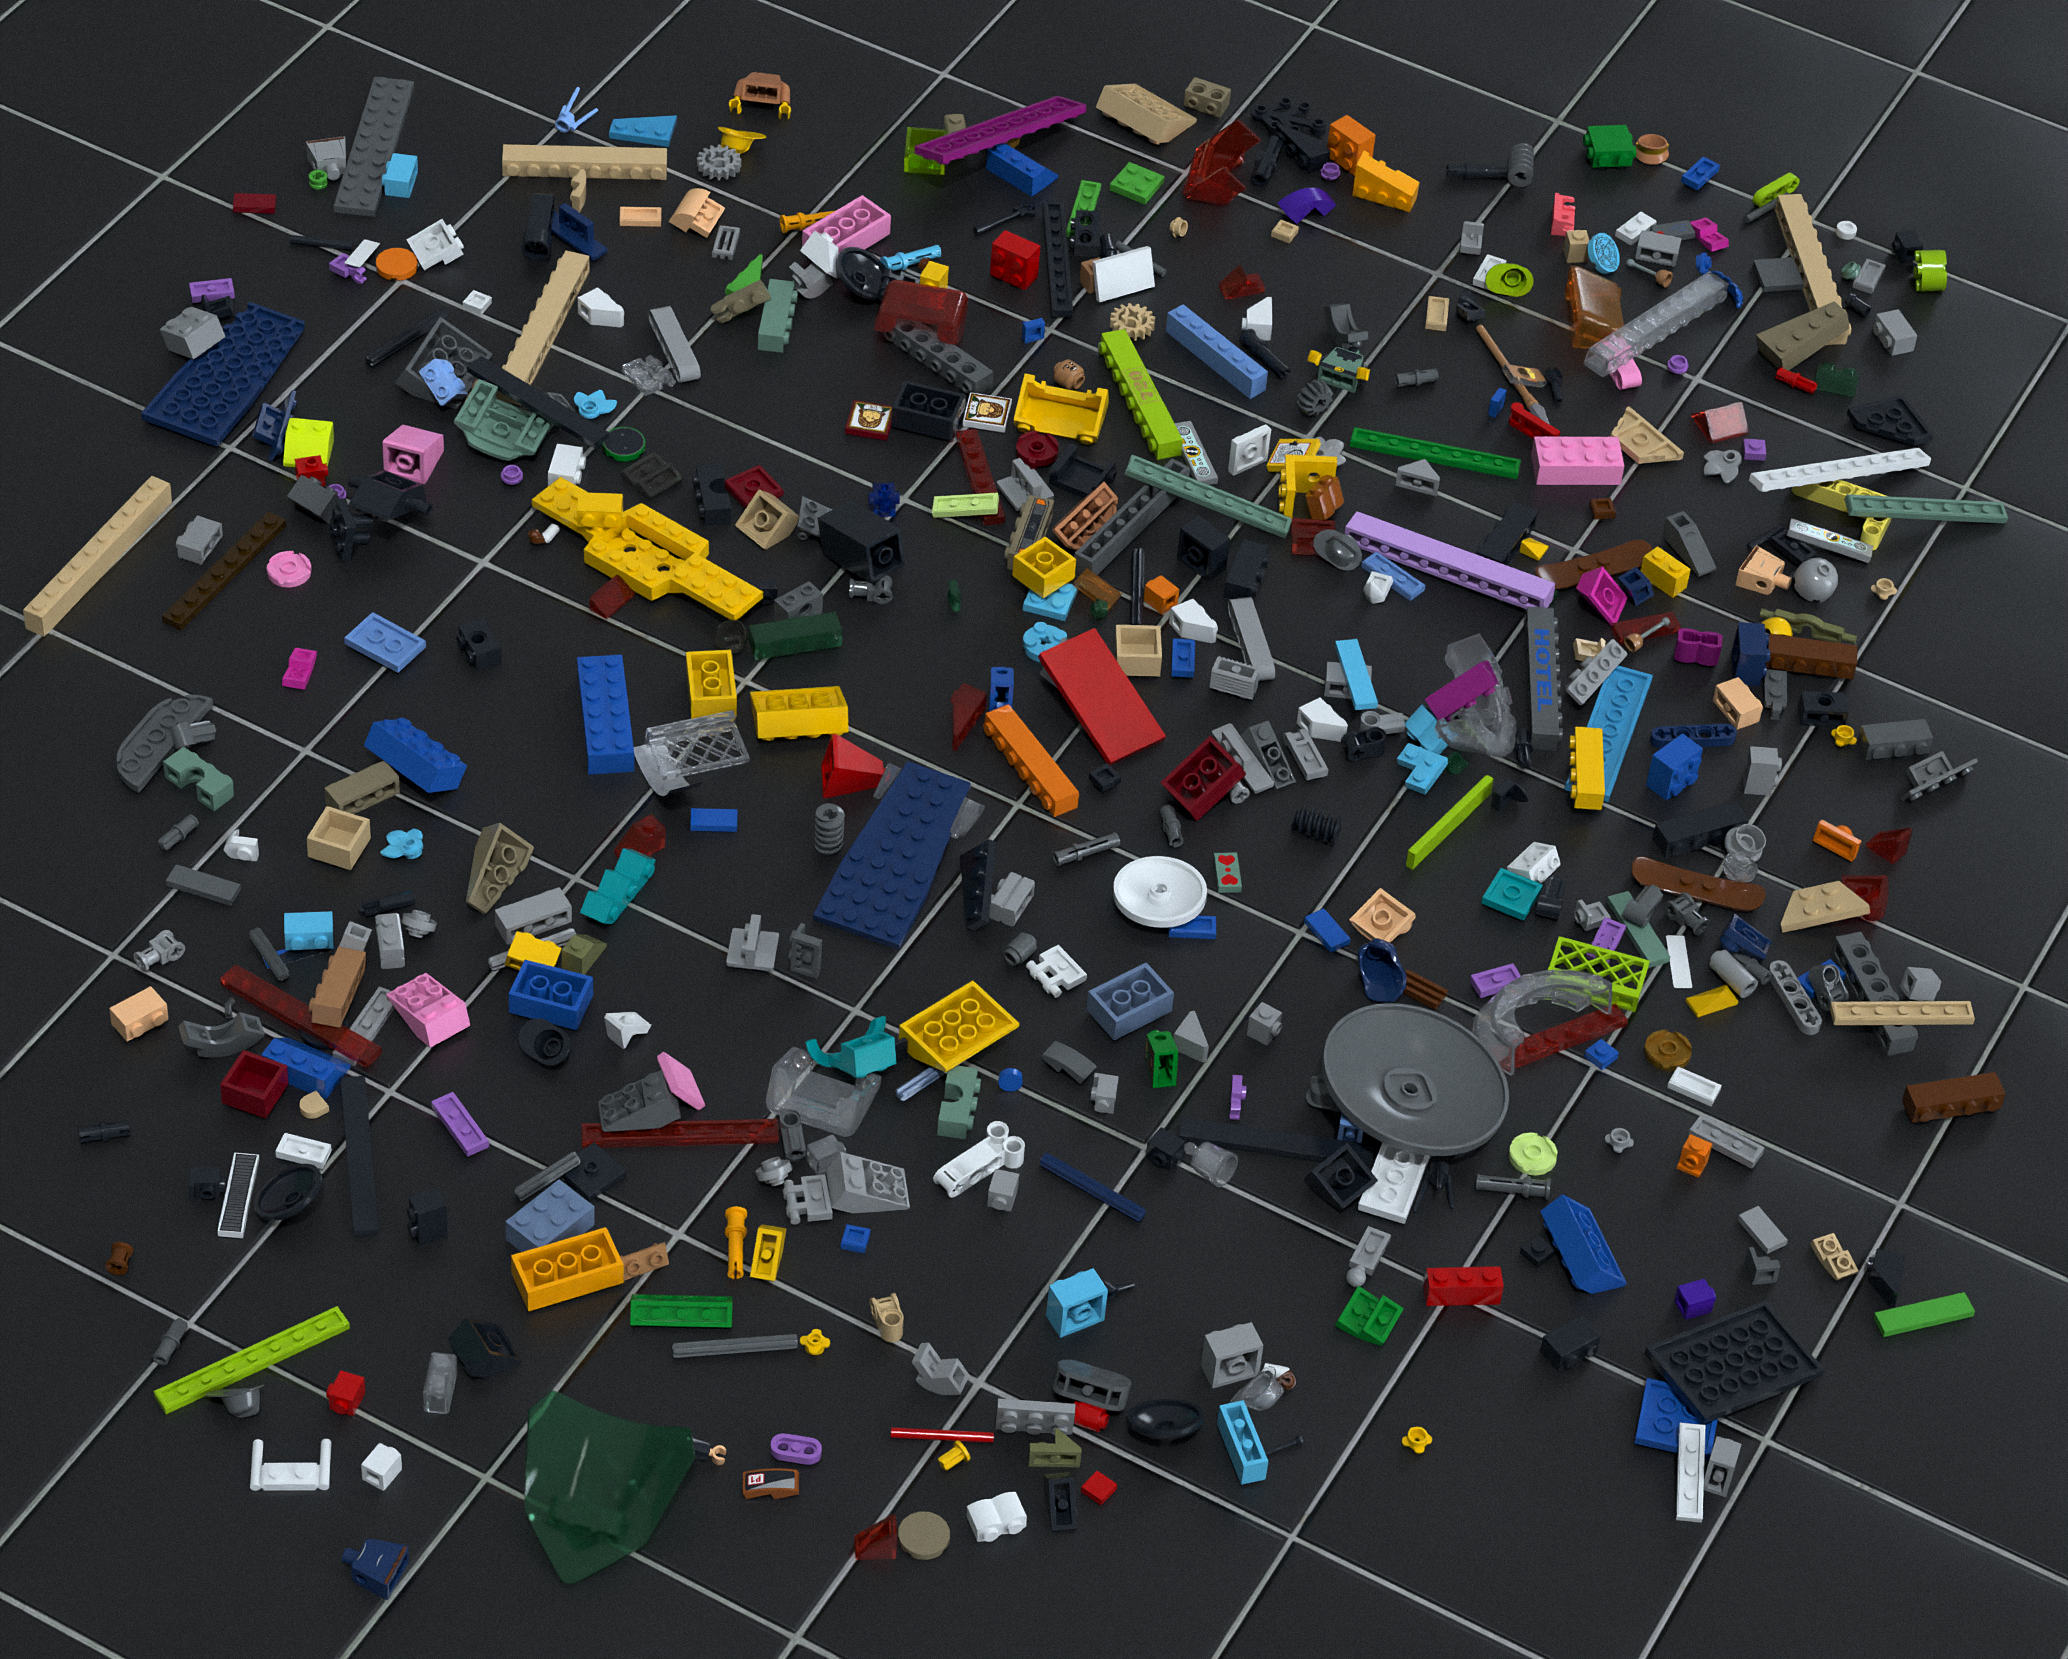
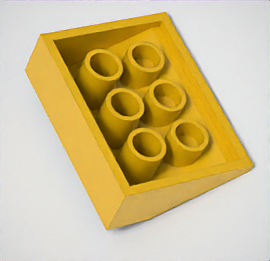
M839 686L750 692L757 737L762 740L770 741L774 740L775 737L795 739L802 735L815 738L819 737L820 734H829L831 736L832 734H837L840 736L843 733L849 732L848 706Z
M972 980L899 1025V1040L904 1037L908 1040L907 1053L914 1059L947 1072L1018 1028L1020 1023Z

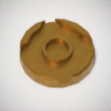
M1668 1030L1653 1032L1647 1037L1644 1046V1055L1648 1062L1664 1071H1675L1677 1067L1684 1068L1689 1063L1692 1055L1690 1042L1685 1036L1676 1031L1674 1033L1668 1032Z

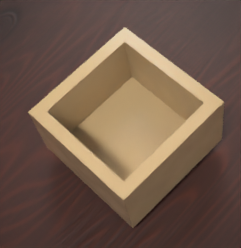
M1116 625L1114 655L1126 676H1160L1162 663L1160 626Z
M327 806L307 837L308 857L351 870L371 839L370 819Z

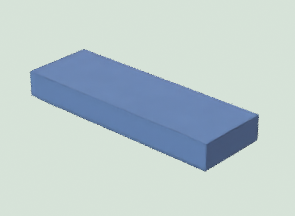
M1377 551L1362 561L1361 567L1369 573L1373 571L1392 576L1393 583L1391 588L1409 601L1425 591V585Z

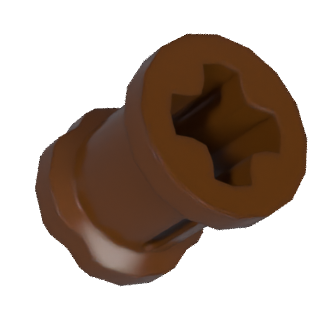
M114 1242L111 1247V1257L106 1261L105 1268L111 1274L124 1275L128 1270L127 1262L133 1254V1248L128 1243Z

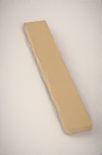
M1970 1001L1831 1002L1830 1004L1834 1025L1973 1024L1975 1020Z

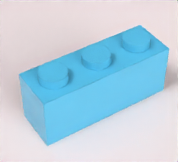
M1244 1400L1219 1405L1217 1425L1241 1485L1265 1480L1268 1459Z

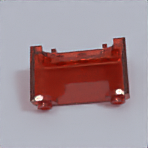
M893 280L886 286L875 319L874 330L889 332L896 326L897 318L938 325L937 335L939 339L945 343L957 344L965 330L968 297L959 290Z

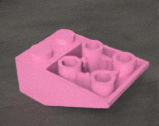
M427 973L417 976L410 982L386 994L389 1001L414 1034L429 1047L470 1026L465 1002Z

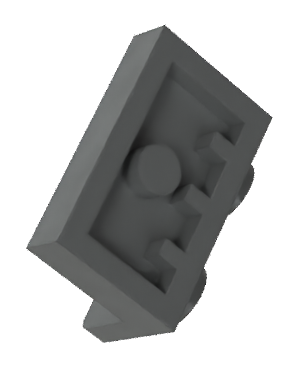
M800 923L797 930L792 931L789 943L792 944L788 960H791L790 971L817 979L821 969L822 940L806 935L805 924Z

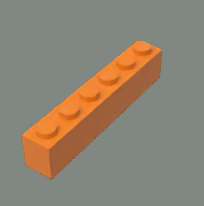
M1008 704L985 713L983 728L986 735L993 739L997 749L1002 751L1007 757L1009 764L1016 768L1020 778L1027 782L1032 793L1037 795L1042 801L1043 807L1049 810L1053 817L1078 808L1079 791Z

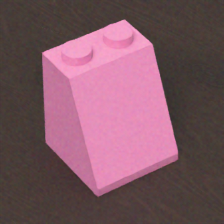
M406 425L400 426L383 440L384 470L414 482L425 484L444 452L443 435Z

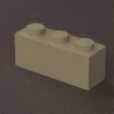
M383 760L325 787V804L328 807L355 814L400 793L399 776Z

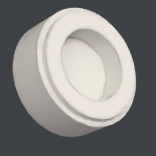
M1842 221L1837 224L1836 234L1838 237L1850 240L1856 236L1857 227L1854 223Z

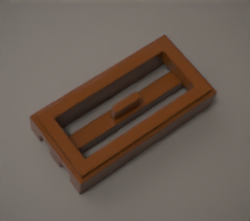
M1407 969L1405 971L1407 985L1403 993L1436 1010L1447 996L1448 990Z

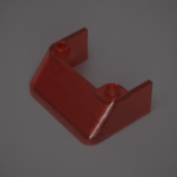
M1238 118L1206 140L1197 148L1182 194L1190 200L1227 205L1233 197L1246 189V186L1231 173L1232 168L1235 166L1239 167L1245 160L1246 151L1259 143L1261 139Z

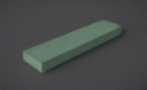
M1629 891L1608 896V905L1618 921L1626 925L1625 932L1642 959L1650 960L1648 968L1668 963L1670 955L1649 922L1643 928L1623 918V912L1627 903L1633 899Z

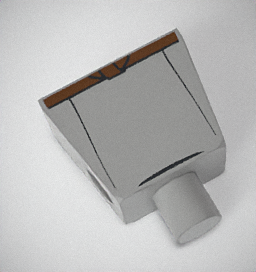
M345 136L306 141L307 159L313 170L325 171L330 180H337L340 174H344L346 168Z

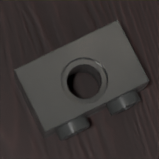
M808 581L774 600V620L786 631H789L821 614L823 593Z

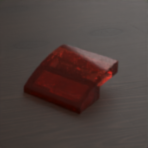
M1292 518V554L1318 555L1313 547L1314 539L1321 531L1327 529L1335 530V521Z

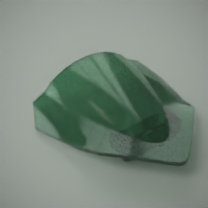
M553 1390L548 1392L528 1410L524 1510L562 1582L575 1584L626 1557L647 1543L696 1457L691 1429L677 1426H655L621 1419L592 1409Z

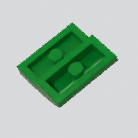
M1358 1286L1336 1321L1335 1326L1366 1342L1382 1346L1404 1308L1384 1295L1378 1299Z

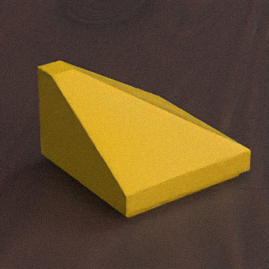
M1527 538L1521 542L1520 553L1539 561L1549 546L1532 538Z

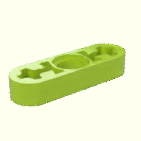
M1791 172L1759 189L1752 199L1753 204L1760 208L1777 198L1778 195L1786 192L1792 193L1798 187L1800 179Z

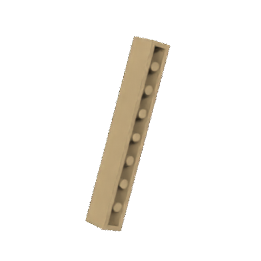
M503 144V176L573 178L581 169H584L586 178L667 180V148Z

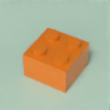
M1345 115L1330 124L1327 148L1330 150V159L1355 176L1356 165L1363 151L1365 150L1370 153L1369 156L1371 158L1373 157L1376 135L1350 116Z

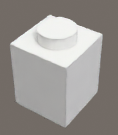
M379 1443L361 1464L362 1480L384 1491L402 1470L401 1454L395 1448Z

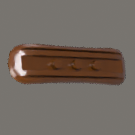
M1636 539L1587 556L1538 566L1535 569L1537 577L1555 583V591L1568 590L1577 587L1582 574L1602 566L1611 577L1624 574L1634 567L1640 569L1643 557L1652 551V547L1645 540Z
M1644 856L1636 857L1632 863L1634 879L1644 887L1651 886L1652 884L1659 887L1661 893L1679 896V894L1686 892L1695 901L1743 912L1756 910L1762 905L1766 897L1765 889L1757 884L1705 875Z

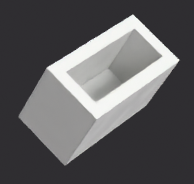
M557 444L548 471V486L560 477L574 485L580 484L581 469L584 470L586 465L583 447Z

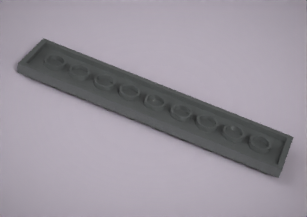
M374 77L334 203V212L375 217L384 186H382V176L386 174L387 161H391L392 155L395 152L413 94L414 81Z

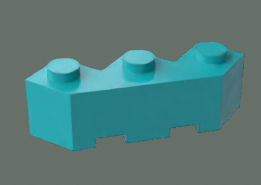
M623 848L615 870H605L598 890L588 891L580 913L602 923L613 924L644 886L648 878L653 875L656 859L633 849Z

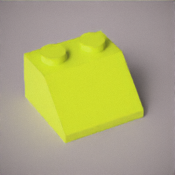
M290 418L286 430L283 466L295 467V459L321 455L323 464L327 463L328 467L334 443L333 422Z

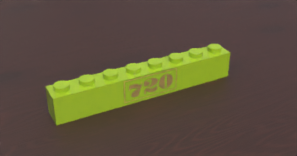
M1121 329L1101 333V342L1098 343L1099 353L1104 356L1107 368L1111 369L1113 380L1118 383L1120 393L1125 397L1128 409L1132 410L1135 423L1139 424L1143 438L1147 439L1150 452L1154 453L1157 460L1180 456L1183 439L1126 330Z

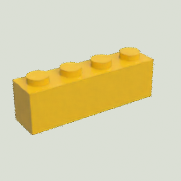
M1575 727L1574 735L1569 737V749H1572L1569 756V765L1573 766L1570 769V782L1574 784L1571 785L1570 798L1574 799V808L1602 810L1605 796L1602 729Z

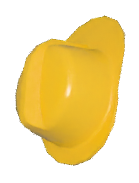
M718 127L722 131L721 148L729 146V150L736 149V153L740 154L749 150L754 139L766 138V135L761 133Z

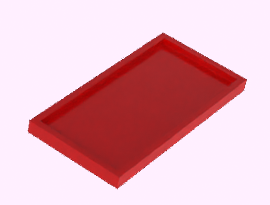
M1095 628L1039 653L1038 659L1106 763L1110 766L1164 741L1166 735Z

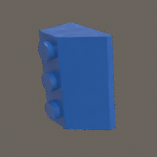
M1006 143L996 144L993 148L987 150L986 169L1031 197L1058 179L1056 173Z
M288 1037L274 1038L261 1054L262 1057L287 1065L289 1085L308 1093L317 1091L325 1100L341 1081L340 1077H344L351 1068V1064Z

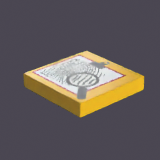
M1279 439L1266 465L1268 472H1280L1285 467V454L1316 456L1321 445L1320 440Z

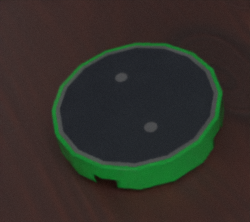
M630 427L611 429L608 431L609 438L603 442L604 453L608 457L609 455L614 457V460L628 462L635 460L645 451V438L643 434L637 429Z

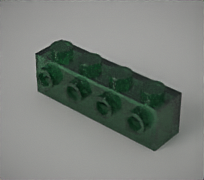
M835 611L750 625L748 642L754 659L759 660L842 646V627Z

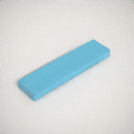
M1358 640L1335 641V649L1355 710L1377 708L1378 701Z

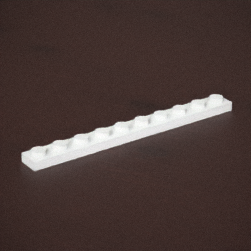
M1920 448L1755 472L1751 473L1749 481L1759 491L1767 492L1787 487H1800L1807 484H1818L1826 481L1851 479L1853 477L1929 466L1931 458Z

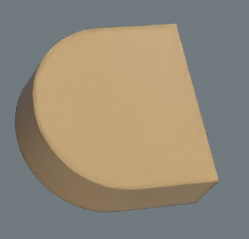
M317 1091L304 1096L300 1100V1112L306 1118H317L329 1112V1106Z

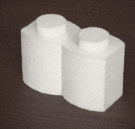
M1016 1492L1003 1493L992 1499L980 1500L967 1506V1519L978 1542L993 1541L1001 1534H1017L1026 1527L1027 1516Z

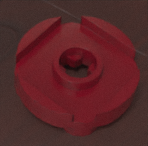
M1039 431L1026 432L1018 438L1016 456L1027 464L1030 469H1037L1039 466H1046L1057 460L1058 442L1048 433L1044 436L1040 435Z

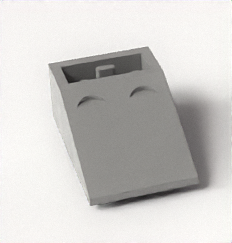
M840 1152L826 1169L831 1208L849 1213L908 1210L910 1208L903 1168Z

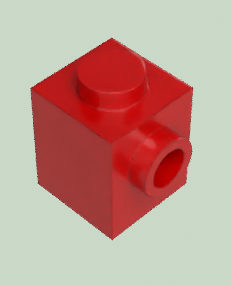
M321 455L295 459L297 481L301 475L308 479L312 476L322 483L321 486H325V477L329 476L327 463L323 464Z
M340 1370L335 1382L330 1383L327 1389L326 1397L329 1398V1409L339 1414L354 1416L365 1395V1378Z

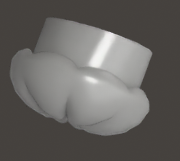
M1744 824L1730 829L1724 840L1728 855L1741 864H1752L1758 861L1766 844V838L1762 830L1751 824Z

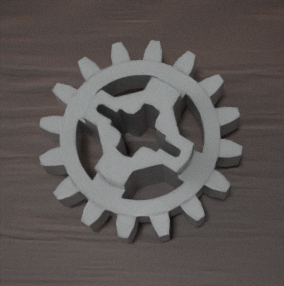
M718 144L717 148H714V146L710 145L709 150L703 148V152L698 153V171L703 172V176L710 175V179L717 177V180H720L721 177H724L727 180L729 175L735 177V172H740V153H736V149L729 150V146L721 148V145Z

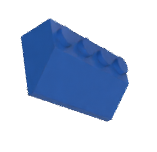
M1562 1194L1540 1211L1544 1218L1543 1224L1554 1238L1552 1242L1556 1249L1561 1252L1563 1257L1562 1263L1572 1275L1571 1281L1577 1289L1593 1294L1623 1287L1627 1284L1590 1208Z

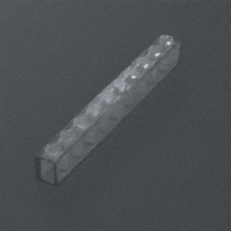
M1711 271L1707 272L1590 347L1584 365L1601 377L1614 373L1617 368L1626 365L1632 358L1640 356L1646 349H1651L1654 344L1663 341L1671 333L1674 334L1680 327L1686 326L1694 318H1699L1703 312L1711 310L1717 303H1722L1727 297L1726 291L1729 284Z

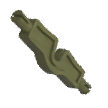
M1763 608L1760 612V618L1780 617L1785 619L1790 624L1792 632L1800 634L1804 626H1808L1811 628V635L1815 639L1835 643L1844 641L1855 645L1857 635L1845 633L1843 627L1825 623L1820 618L1810 614H1794L1780 609L1772 612Z

